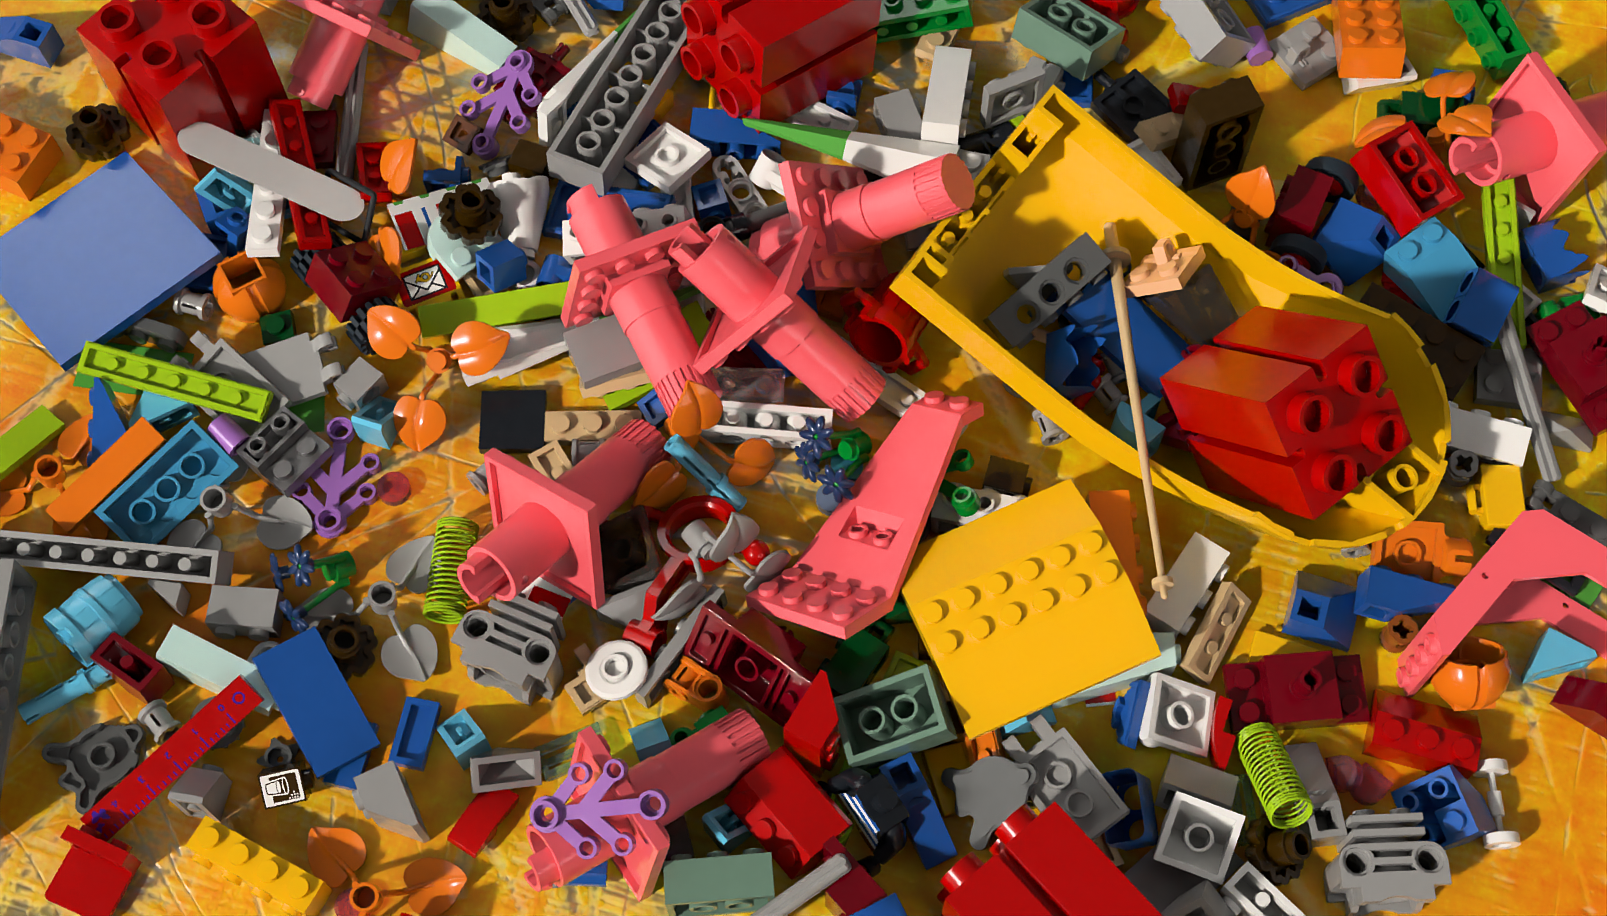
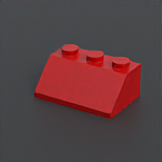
M1413 120L1367 143L1349 160L1401 238L1465 198Z
M821 669L783 728L784 745L807 771L821 778L825 770L832 771L840 757L838 750L841 746L838 743L841 734L838 733L839 719L827 673Z
M1379 689L1374 690L1369 713L1370 722L1367 724L1363 745V755L1429 773L1435 772L1447 765H1453L1467 780L1477 771L1482 743L1478 716Z
M785 745L780 746L743 776L724 799V802L765 850L772 853V858L791 880L815 868L823 858V844L833 835L839 840L853 824Z

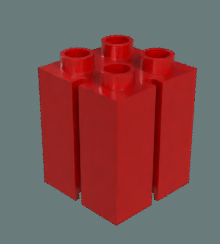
M111 0L76 28L122 114L157 145L161 143L164 151L199 182L216 166L189 155L180 148L177 137L181 129L195 122H206L236 136V129L241 130L245 136L248 135V130L251 128L261 133L264 109H269V100L288 99L257 22L231 0H135L133 2L129 0Z
M687 0L681 5V15L687 27V45L681 48V60L686 71L693 79L699 81L705 78L717 90L719 102L730 117L738 118L742 116L743 118L782 122L825 98L827 91H837L849 82H854L873 71L878 32L875 29L869 30L879 25L882 0Z
M1255 306L1213 337L1214 343L1220 345L1221 348L1204 344L1159 378L1181 429L1198 433L1197 436H1188L1186 440L1207 488L1311 520L1317 519L1360 484L1357 474L1365 477L1371 476L1413 442L1393 389L1381 387L1388 380V377L1366 324Z
M1055 801L1038 816L1027 804L1014 811L994 833L998 839L989 849L993 856L986 863H983L973 851L965 855L942 877L940 882L944 888L936 897L943 904L941 916H1162Z

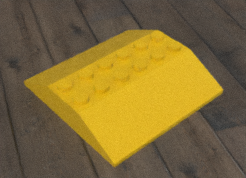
M1067 479L919 544L900 590V594L969 741L1161 656L1137 595L1100 522L1071 479Z

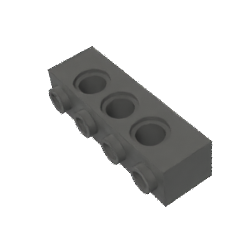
M1085 232L989 314L983 322L1007 350L1015 346L1022 349L1035 337L1031 333L1040 324L1046 328L1059 316L1056 312L1058 308L1064 303L1068 307L1071 306L1083 295L1080 290L1088 282L1095 285L1107 275L1108 272L1104 268L1112 261L1089 234ZM1069 264L1076 265L1079 268L1080 278L1078 281L1071 280L1067 276L1066 268ZM1044 285H1049L1056 291L1054 302H1048L1043 298L1042 288ZM1019 307H1026L1031 311L1032 319L1029 324H1024L1018 319L1017 311Z

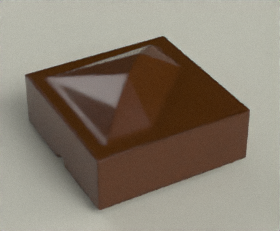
M456 114L442 140L470 156L473 152L472 142L474 137L483 133L484 129Z

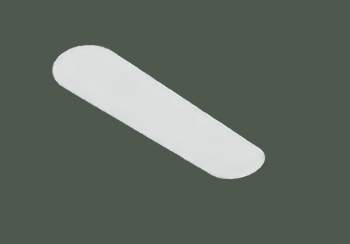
M195 122L181 129L178 133V144L187 154L333 220L350 221L361 215L364 210V199L360 198V193L357 190L210 123Z

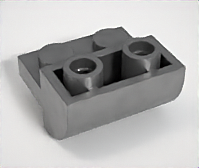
M282 406L236 452L270 487H275L288 498L334 453V450L328 443L312 432L304 421L285 406Z

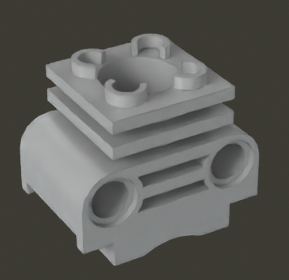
M521 592L510 601L499 599L495 601L491 599L488 604L491 613L479 609L466 613L450 641L460 646L463 652L460 661L462 665L467 666V675L470 681L484 687L502 689L515 700L531 706L536 694L552 701L563 679L564 671L558 655L560 649L558 639L564 641L566 632L556 607L544 601H539L538 604L525 599L526 595Z
M1409 808L1391 809L1390 814H1374V810L1371 809L1352 812L1353 815H1350L1345 820L1348 835L1336 846L1337 853L1339 854L1326 866L1323 873L1326 902H1344L1346 916H1365L1375 911L1417 914L1422 910L1424 903H1432L1436 899L1435 888L1439 885L1452 884L1446 851L1435 842L1418 841L1426 834L1425 827H1416L1423 820V813H1410Z

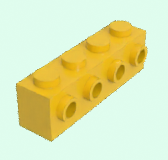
M206 815L185 845L194 853L192 857L194 862L208 870L213 865L223 870L221 877L238 887L242 882L253 887L250 893L266 903H269L271 899L283 904L280 910L289 916H318L333 892L321 879Z

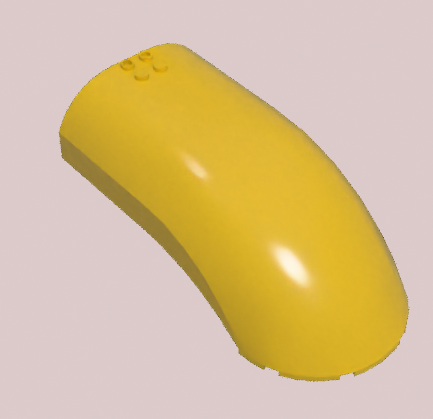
M1054 84L1029 111L973 179L975 187L973 206L967 211L940 220L889 286L899 297L1078 442L1119 468L1142 479L1138 451L1109 432L1117 409L1107 416L1104 413L1105 408L1093 395L1084 409L1079 410L1072 404L1074 399H1065L1045 382V343L1032 339L1022 349L1015 346L1007 350L983 320L1018 290L1004 278V270L1013 267L1047 265L1085 232L1089 234L1101 250L1106 249L1103 225L1107 222H1114L1116 224L1119 246L1125 247L1130 251L1131 271L1140 265L1145 255L1153 254L1152 248L1159 239L1170 238L1176 250L1202 245L1206 257L1184 288L1176 290L1168 298L1153 296L1142 300L1146 306L1187 344H1200L1201 346L1205 344L1219 348L1221 346L1214 343L1213 337L1255 306L1368 325L1388 380L1381 387L1393 389L1413 442L1371 476L1365 477L1357 474L1360 484L1315 520L1209 489L1192 452L1161 443L1158 451L1149 458L1152 485L1238 525L1278 539L1309 547L1345 549L1357 548L1388 538L1400 529L1405 528L1416 519L1432 500L1445 474L1448 461L1444 460L1447 443L1451 442V417L1445 385L1436 363L1431 365L1421 349V346L1425 344L1396 312L1389 314L1347 298L1276 261L1208 213ZM1073 265V270L1067 276L1071 280L1078 281L1080 278L1079 268ZM1126 267L1123 268V273L1126 272V270H1127ZM1129 274L1124 277V282L1129 277ZM1019 307L1017 311L1018 319L1024 324H1029L1032 319L1027 314L1029 309ZM1058 318L1046 328L1042 325H1039L1038 328L1050 332L1060 329ZM1098 348L1096 353L1100 355L1103 352ZM1106 368V370L1104 371V373L1102 374L1101 377H1103L1105 374L1108 373L1107 368ZM1127 380L1116 384V387L1122 394L1129 396ZM1139 386L1140 399L1142 400L1148 393ZM1163 397L1157 409L1155 421L1159 416L1170 412ZM1129 398V399L1126 401V403L1131 406L1130 398Z

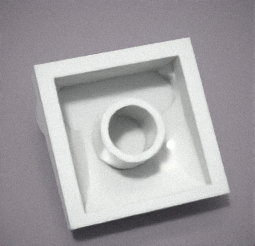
M1159 672L1150 674L1147 681L1151 685L1139 732V741L1149 748L1160 746L1195 757L1207 758L1216 692Z

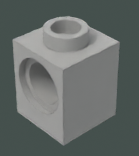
M360 356L333 383L338 393L337 400L349 411L353 408L359 411L378 396H382L389 389L384 375Z

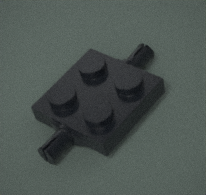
M1100 69L1094 75V79L1105 89L1102 94L1091 101L1090 108L1128 144L1139 139V136L1134 132L1139 122L1172 112L1169 99L1137 69H1133L1124 77L1117 78L1116 80H1113L1103 69Z

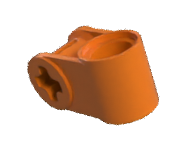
M682 656L679 659L680 665L670 679H665L662 682L664 688L672 695L690 703L703 712L710 709L715 710L721 705L726 710L729 705L730 698L721 679L686 656ZM717 691L713 697L705 698L709 692Z

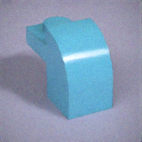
M1149 393L1141 400L1149 458L1158 451L1166 427L1154 420L1161 399L1152 393ZM1121 401L1109 432L1138 451L1131 406Z

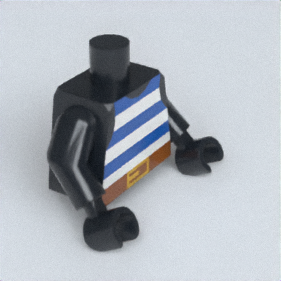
M851 767L828 779V783L818 781L817 783L830 798L832 793L835 794V797L873 852V855H869L857 862L866 868L867 873L871 877L878 875L881 871V864L885 865L906 845L905 824L910 817L908 810L882 773L871 775L861 768Z

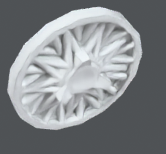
M625 640L610 641L598 647L589 657L585 668L586 681L592 692L602 699L611 701L627 699L637 693L645 683L649 672L648 660L642 649L633 642Z

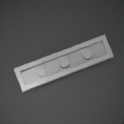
M715 584L706 592L690 616L680 620L674 631L675 636L668 645L663 644L655 654V662L649 669L645 683L635 693L637 702L649 709L664 689L662 682L665 679H670L680 665L679 659L684 656L682 652L702 606L709 600L722 609L727 605L725 591Z

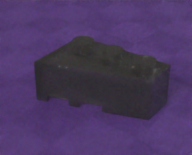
M1210 264L1200 265L1183 289L1151 294L1142 298L1148 305H1152L1165 317L1164 320L1170 326L1173 325L1191 345L1200 344L1203 346L1205 344L1221 348L1220 345L1214 343L1213 337L1239 319Z

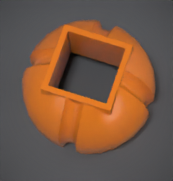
M242 250L238 251L237 255L233 257L227 256L222 262L217 264L218 267L213 276V294L220 308L229 316L244 323H258L261 316L277 313L281 309L286 298V278L279 264L273 258H248L246 251ZM252 269L260 270L261 277L233 290L230 282L234 278Z
M1465 636L1430 677L1431 684L1439 696L1454 711L1496 708V701L1505 692L1510 682L1511 665L1508 659V651L1503 650L1504 646L1496 641L1477 636Z

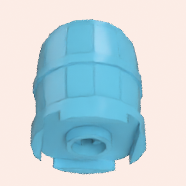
M106 574L104 577L102 575L97 576L82 588H78L73 592V595L57 609L53 608L43 616L44 623L62 645L65 644L72 651L70 654L86 668L94 663L90 656L112 632H116L124 638L140 622V616L144 614L134 597L110 574Z

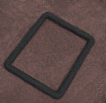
M332 168L327 169L325 176L331 178L332 175L371 196L362 239L328 220L329 228L354 242L365 240L368 242L377 201L376 192Z

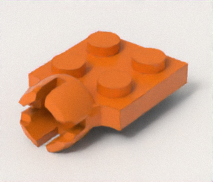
M1414 520L1388 538L1372 543L1370 565H1384L1391 568L1394 572L1405 575H1420L1426 581L1439 584L1440 579L1444 576L1465 577L1469 574L1472 563L1464 562V559H1458L1455 556H1473V547L1471 541L1466 538L1445 535L1444 522Z

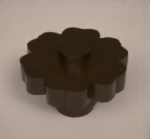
M483 0L479 4L480 13L476 17L511 42H514V40L524 42L528 36L533 34V23L536 22L537 15L531 0Z
M105 103L98 104L96 107L90 105L81 108L72 116L74 124L67 126L65 130L67 134L66 140L71 149L76 150L81 159L91 162L99 161L102 156L106 159L114 158L124 150L123 141L131 137L130 124L126 117L120 115L117 107L108 106Z
M475 183L460 184L456 187L455 193H445L442 201L439 203L440 228L451 240L461 238L462 243L466 246L482 245L486 241V236H496L499 228L502 226L501 201L490 189L480 191L479 186Z
M345 613L337 614L334 621L322 619L316 629L345 681L348 682L352 674L356 677L365 676L368 669L375 663L373 652L377 648L378 640L374 635L373 628L369 625L361 626L360 618L357 615H347Z
M1265 813L1259 819L1251 820L1249 828L1245 832V838L1249 844L1245 850L1247 860L1274 886L1287 885L1289 880L1299 878L1300 870L1304 866V860L1310 856L1312 850L1310 838L1304 831L1298 830L1297 827L1288 829L1276 828L1272 826ZM1274 817L1275 819H1278V820H1287V819H1288L1287 817H1285V818H1277V817Z

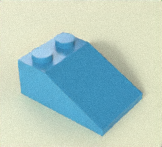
M1435 216L1384 252L1383 272L1424 312L1440 321H1443L1466 272L1479 268L1458 238Z

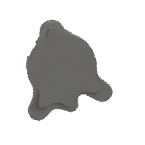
M99 723L83 730L71 741L45 745L42 750V757L50 764L67 767L66 772L59 777L58 784L65 790L75 793L76 810L84 815L137 768L140 751L146 741V732L138 724L115 726Z
M987 756L976 761L966 769L950 767L942 772L941 780L943 784L953 790L956 796V815L959 817L971 815L974 819L969 838L970 844L974 849H987L997 828L1014 811L1027 804L1028 795H1031L1034 785L1039 780V771L1034 764L1019 763L1001 756Z

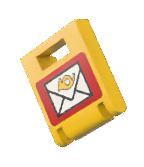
M427 245L407 251L403 249L401 263L427 254ZM428 258L405 268H401L400 265L402 285L396 298L401 308L409 312L416 310L418 318V306L453 301L451 296L457 294L458 300L465 299L459 281L456 282L437 259L433 261L432 258Z

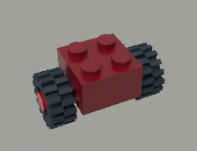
M333 231L331 232L333 241L331 249H295L293 252L295 256H292L290 259L292 270L306 286L313 289L340 323L351 321V323L346 325L348 329L346 334L358 349L365 355H376L377 353L371 347L368 339L367 312L370 308L378 305L398 307L395 299L401 288L402 281L366 240L346 245Z

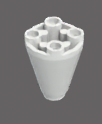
M520 173L502 174V180L490 182L487 187L501 201L500 212L503 215V223L499 231L503 240L508 239L516 247L521 248L525 252L527 260L533 261L535 260V253L538 252L550 195L549 180L546 176L521 178Z

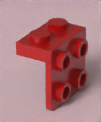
M67 825L60 838L70 844L71 848L46 890L45 898L80 916H112L142 862L130 853L133 847L113 838L111 843H107L99 839L102 835L100 832L86 825H82L80 830Z

